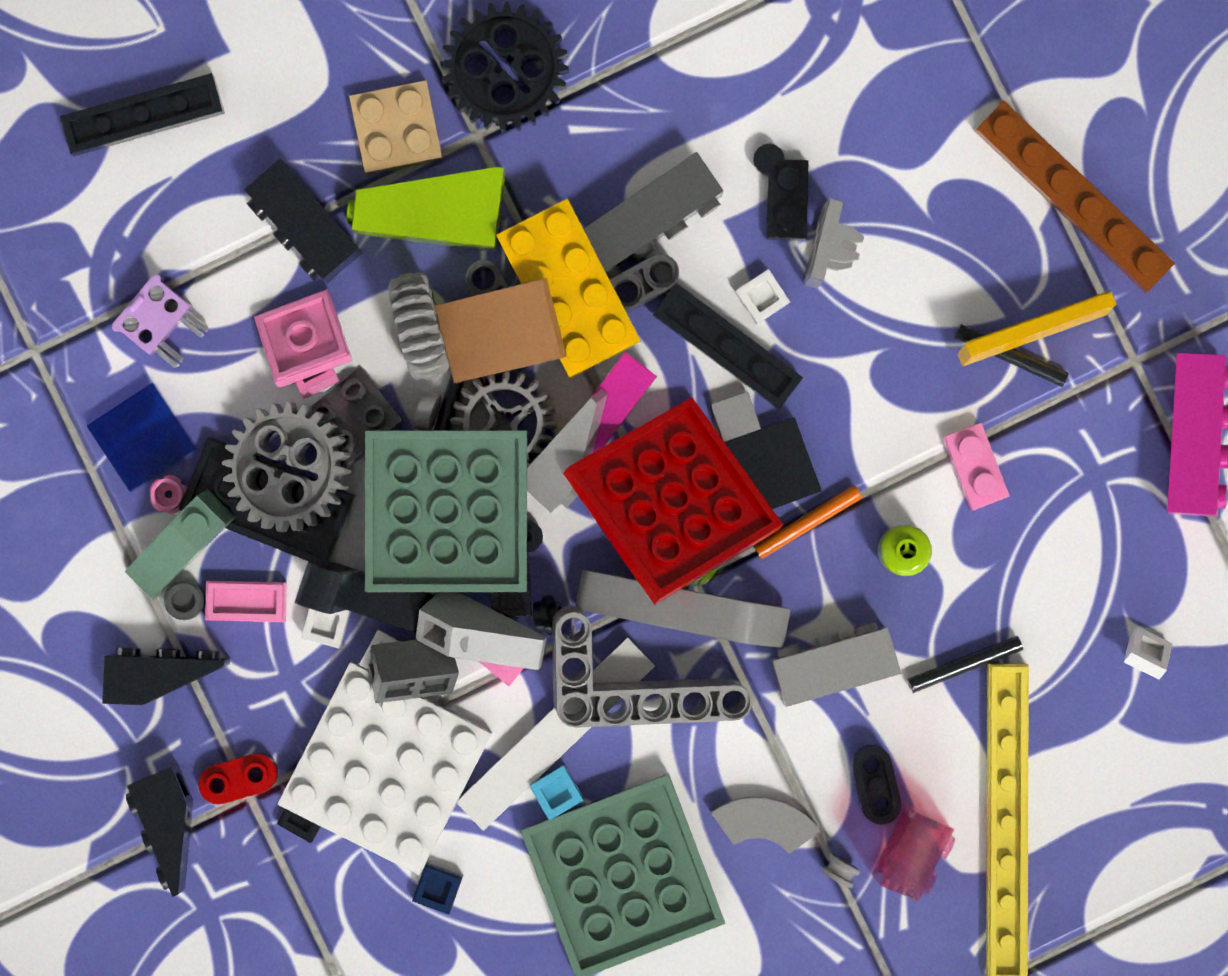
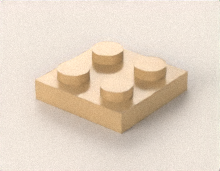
M427 80L349 96L366 175L443 160Z

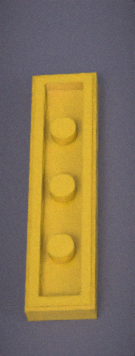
M1107 291L967 341L959 350L958 357L963 367L1106 316L1117 304L1112 292Z

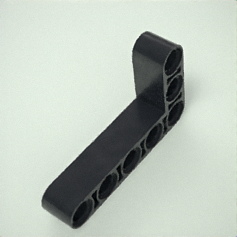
M326 560L307 563L294 603L326 614L349 610L416 633L419 609L431 600L434 595L426 592H365V572Z

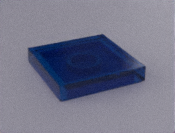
M153 382L87 425V428L129 492L135 491L198 449Z

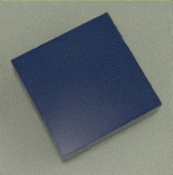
M426 862L412 902L449 915L464 875Z

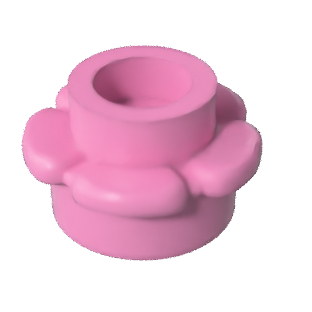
M166 475L163 479H156L150 487V502L159 512L177 513L180 511L179 508L187 486L182 485L181 479L174 475ZM167 491L172 492L171 498L165 496Z

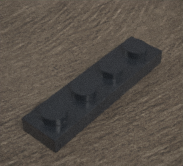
M210 73L62 115L60 119L70 154L78 156L225 114L215 76Z
M677 283L652 315L778 410L803 379L801 375Z

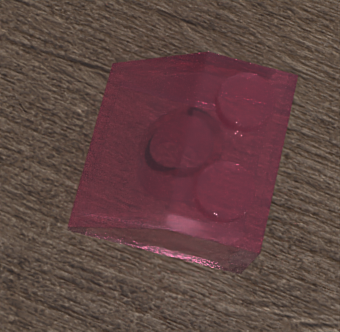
M906 803L871 874L881 886L919 901L922 893L928 895L936 882L938 873L934 872V869L940 857L946 859L953 848L955 837L951 835L954 828Z

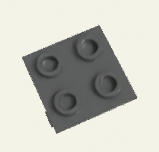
M361 367L311 406V416L316 412L326 415L323 425L329 422L337 425L335 432L331 435L332 437H345L346 441L338 447L340 452L350 453L349 458L341 461V467L345 468L348 466L352 468L354 466L353 462L365 453V431H393L394 429L397 431L400 429L398 425L403 422L402 417L392 408Z

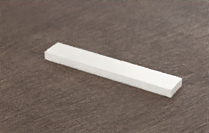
M627 637L593 670V683L638 682L655 665ZM610 696L604 702L603 710L608 712L621 697ZM577 697L568 699L563 706V711L567 714L578 713L583 707V700ZM554 707L458 799L457 804L484 831L591 727L574 728L565 725L558 717Z

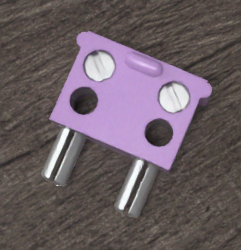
M154 275L114 321L112 329L113 331L125 334L149 355H154L156 352L176 368L179 364L161 350L160 346L182 363L183 357L166 344L165 340L180 322L197 336L203 337L205 335L189 322L185 316L205 332H208L209 327L190 312L193 307L163 283L164 278L162 276ZM171 300H176L178 308L175 312L171 313L167 305ZM149 330L152 333V340L145 343L142 335L145 331Z

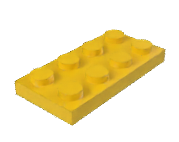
M568 198L496 235L521 284L547 278L566 357L561 358L560 361L569 378L641 342Z

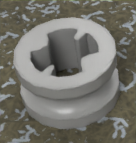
M830 853L827 857L830 860L829 865L826 867L822 866L820 871L836 882L852 889L854 885L852 878L855 875L859 876L861 870Z

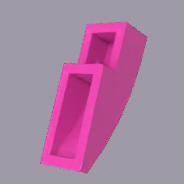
M626 352L593 394L595 395L601 389L608 393L593 452L606 446L657 378L654 373Z

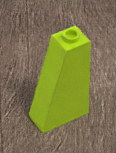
M493 167L360 189L356 191V199L349 200L346 221L348 224H352V230L356 235L496 251L498 240L496 235L499 232L506 173L504 168Z

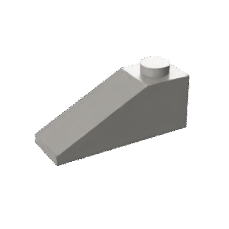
M603 389L599 390L587 401L527 468V491L550 513L560 504L568 508L578 497L563 473L568 466L593 453L608 395Z

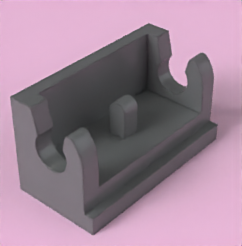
M417 640L371 646L370 654L373 664H368L375 703L453 693L459 675L455 658L448 657Z

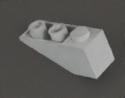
M439 592L419 609L415 640L448 657L539 670L542 666L546 643L545 636L460 592Z

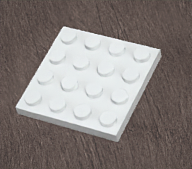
M351 661L277 805L420 876L492 732L423 697L375 703L369 670Z

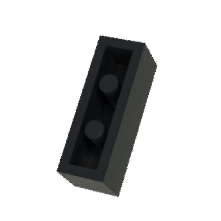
M281 159L244 189L252 198L246 204L261 221L268 217L278 229L272 234L287 251L293 246L303 257L298 264L313 281L320 276L328 284L363 253Z

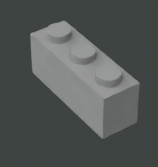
M875 621L854 627L855 635L840 639L837 632L816 638L817 646L802 650L799 643L778 649L779 657L770 660L783 704L786 707L901 674L888 627L878 628Z

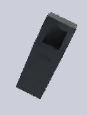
M116 647V654L104 656L102 704H148L230 665V659L220 658V651L196 650V657H180V649H156V656L140 655L141 648Z
M179 764L127 785L129 793L126 794V801L131 813L134 816L139 815L145 829L141 831L143 843L149 853H155L160 867L156 868L158 880L164 890H170L172 897L180 894L185 889L193 798Z

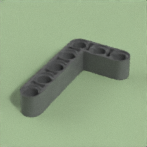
M658 254L611 278L610 282L614 290L622 283H630L636 287L638 292L636 299L629 303L621 302L626 313L629 314L669 292L678 281L679 267L672 257L666 254ZM476 261L469 266L466 272L465 280L472 296L509 288L500 270L490 261ZM658 264L668 266L672 271L671 280L664 284L654 282L649 274L651 268ZM482 270H489L495 275L493 286L486 290L476 288L473 283L475 275Z

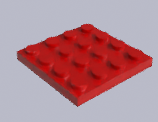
M693 397L568 466L563 473L654 605L777 532L783 525Z

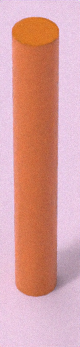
M853 485L753 547L762 560L863 497L857 487Z

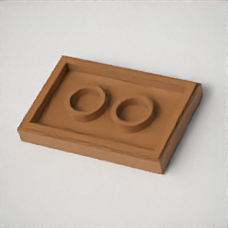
M547 278L435 306L454 383L566 357Z

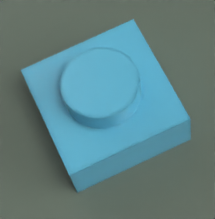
M566 766L560 767L530 785L549 821L585 800Z

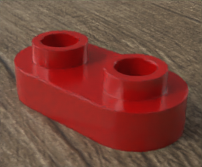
M253 753L214 764L201 774L198 782L199 791L207 802L216 805L260 794L269 790L276 783L278 767L274 759L264 753ZM252 767H259L263 771L262 780L255 781L250 777ZM214 778H221L224 781L225 788L222 792H217L212 788V780Z

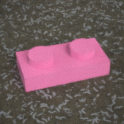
M982 423L942 437L971 511L1010 497Z

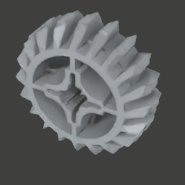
M410 272L391 279L388 285L389 298L397 334L410 375L416 380L424 378L428 380L447 373L450 365L429 279L423 272L414 274Z
M510 371L502 372V382H496L495 374L488 375L487 379L490 384L487 386H483L478 378L473 379L472 382L478 391L473 395L466 388L461 390V394L469 399L467 405L454 402L453 408L464 412L463 418L452 417L450 423L456 426L462 425L463 431H472L473 413L481 401L490 414L488 424L481 431H492L498 424L497 415L492 409L493 406L496 407L500 414L504 413L505 417L508 414L515 416L521 412L510 423L512 431H518L520 422L527 415L535 411L537 429L534 438L527 446V466H529L533 462L530 456L534 452L539 455L543 451L539 447L540 443L543 441L549 444L554 439L551 436L544 435L545 429L554 430L558 428L557 422L545 421V416L556 413V408L554 406L542 408L541 406L543 402L550 398L548 392H543L537 397L533 394L539 387V382L536 380L532 381L527 388L523 387L526 375L521 372L517 375L515 383L510 382ZM511 391L522 395L528 401L512 409H505L498 404L492 393Z

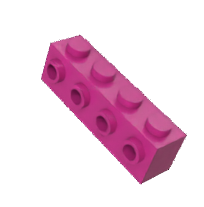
M1177 353L1168 514L1218 517V508H1226L1227 485L1220 484V469H1228V445H1222L1223 429H1228V405H1224L1225 389H1228L1226 355Z

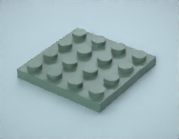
M365 431V592H527V431Z
M669 773L564 812L550 821L546 819L520 830L575 976L595 974L726 924Z

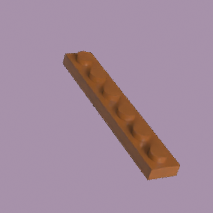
M1004 100L974 131L1144 293L1149 292L1175 264L1172 259Z

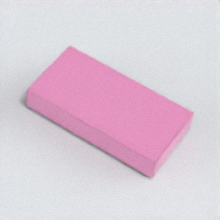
M206 581L205 620L286 622L287 582Z

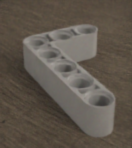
M588 570L581 571L575 607L580 610L739 643L784 648L791 612L789 608L721 597L681 589L654 605L637 580Z
M574 606L562 607L553 616V703L558 717L562 723L569 727L736 721L747 716L752 708L750 693L741 682L733 678L593 683L592 628L589 620L582 610ZM569 618H578L582 622L580 631L572 636L564 635L561 632L564 621ZM569 658H579L582 660V668L577 674L566 675L562 672L563 664ZM733 690L739 691V702L733 707H724L722 701L725 694ZM689 693H700L701 702L697 707L693 709H685L683 707V700ZM652 694L662 696V703L659 708L653 711L643 709L646 697ZM610 696H620L623 698V703L619 710L612 713L603 710V705L607 698ZM577 697L583 700V707L578 713L567 714L563 711V706L568 699Z

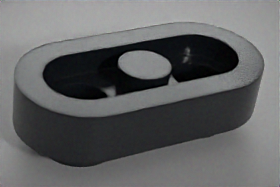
M865 745L854 753L851 760V769L860 807L869 821L879 825L889 824L898 817L902 806L892 761L889 754L881 747ZM870 757L876 758L878 762L877 768L871 772L864 769L865 760ZM878 796H884L887 800V805L882 810H876L873 807V801Z

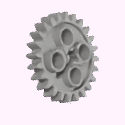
M286 402L283 411L280 404L271 403L270 415L265 409L258 408L256 409L257 421L246 417L242 419L247 429L245 432L232 431L233 435L239 440L237 445L230 444L225 446L228 451L234 454L233 459L222 461V465L232 468V473L223 477V481L235 484V487L227 495L234 498L241 497L236 507L237 511L251 509L247 520L257 522L262 518L261 528L271 529L275 524L277 531L287 532L290 524L293 531H303V520L308 526L318 525L316 513L322 517H329L331 514L327 504H341L340 499L334 494L336 489H348L345 483L339 481L340 475L351 473L350 469L341 467V461L349 458L350 453L338 450V447L346 439L340 436L332 437L331 435L335 432L337 425L330 422L323 425L326 415L316 412L311 416L312 407L302 405L298 410L296 403ZM275 432H278L281 438V445L273 452L270 449L269 440ZM313 444L317 450V458L311 465H308L305 460V451ZM259 453L273 460L285 461L290 466L316 473L318 479L313 481L299 474L287 473L285 469L259 462L255 457ZM262 470H265L268 475V483L264 489L260 490L257 485V476ZM300 482L304 487V496L301 501L296 503L292 496V490Z

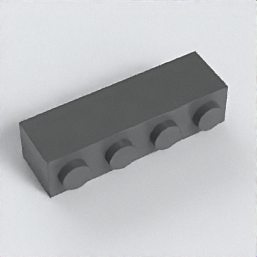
M695 152L585 227L584 231L609 280L621 274L623 271L620 266L632 257L635 262H639L655 250L653 243L663 236L671 240L686 230L688 226L685 221L697 213L703 218L721 205L718 199L722 197L724 190L698 152Z

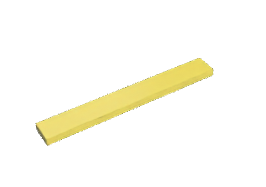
M987 664L986 976H1028L1029 664Z

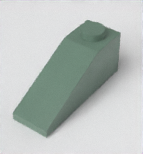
M208 489L197 495L129 566L125 573L153 600L236 517Z

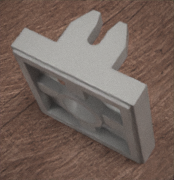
M830 198L821 209L803 279L805 286L818 288L825 279L827 269L834 271L848 269L852 267V261L859 259L860 254L856 252L857 245L855 243H862L864 236L854 227L839 224L843 201Z

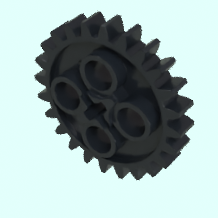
M505 2L502 12L497 13L493 4L489 3L488 15L484 17L477 9H474L475 21L472 24L464 18L460 19L464 30L462 34L457 31H450L449 34L456 43L455 46L443 45V51L452 57L449 60L440 62L442 69L451 71V74L442 78L443 85H455L447 93L449 100L461 98L462 100L456 108L457 111L462 113L470 108L469 121L473 124L480 117H483L485 130H489L493 122L497 121L499 122L501 133H505L508 122H513L517 131H521V120L525 118L535 126L536 118L534 113L539 111L548 117L550 113L546 105L547 101L555 104L560 102V98L554 92V89L563 90L567 87L566 82L558 78V75L569 73V66L558 63V61L568 57L567 50L555 49L562 42L561 34L549 37L553 23L549 21L540 26V12L536 11L528 18L526 17V9L523 4H521L516 13H511L509 2ZM509 31L516 35L517 39L513 46L501 48L496 45L495 39L501 32ZM482 41L487 42L503 63L507 64L512 61L511 66L514 75L529 87V93H523L507 72L502 71L498 74L499 70L496 60L480 47ZM473 58H482L487 61L488 66L482 74L473 75L467 72V64ZM529 60H537L543 64L544 69L540 75L529 77L522 72L523 65ZM503 86L510 87L515 92L514 98L507 104L497 103L493 99L496 89Z

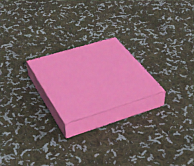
M328 289L254 316L274 382L278 388L353 361Z

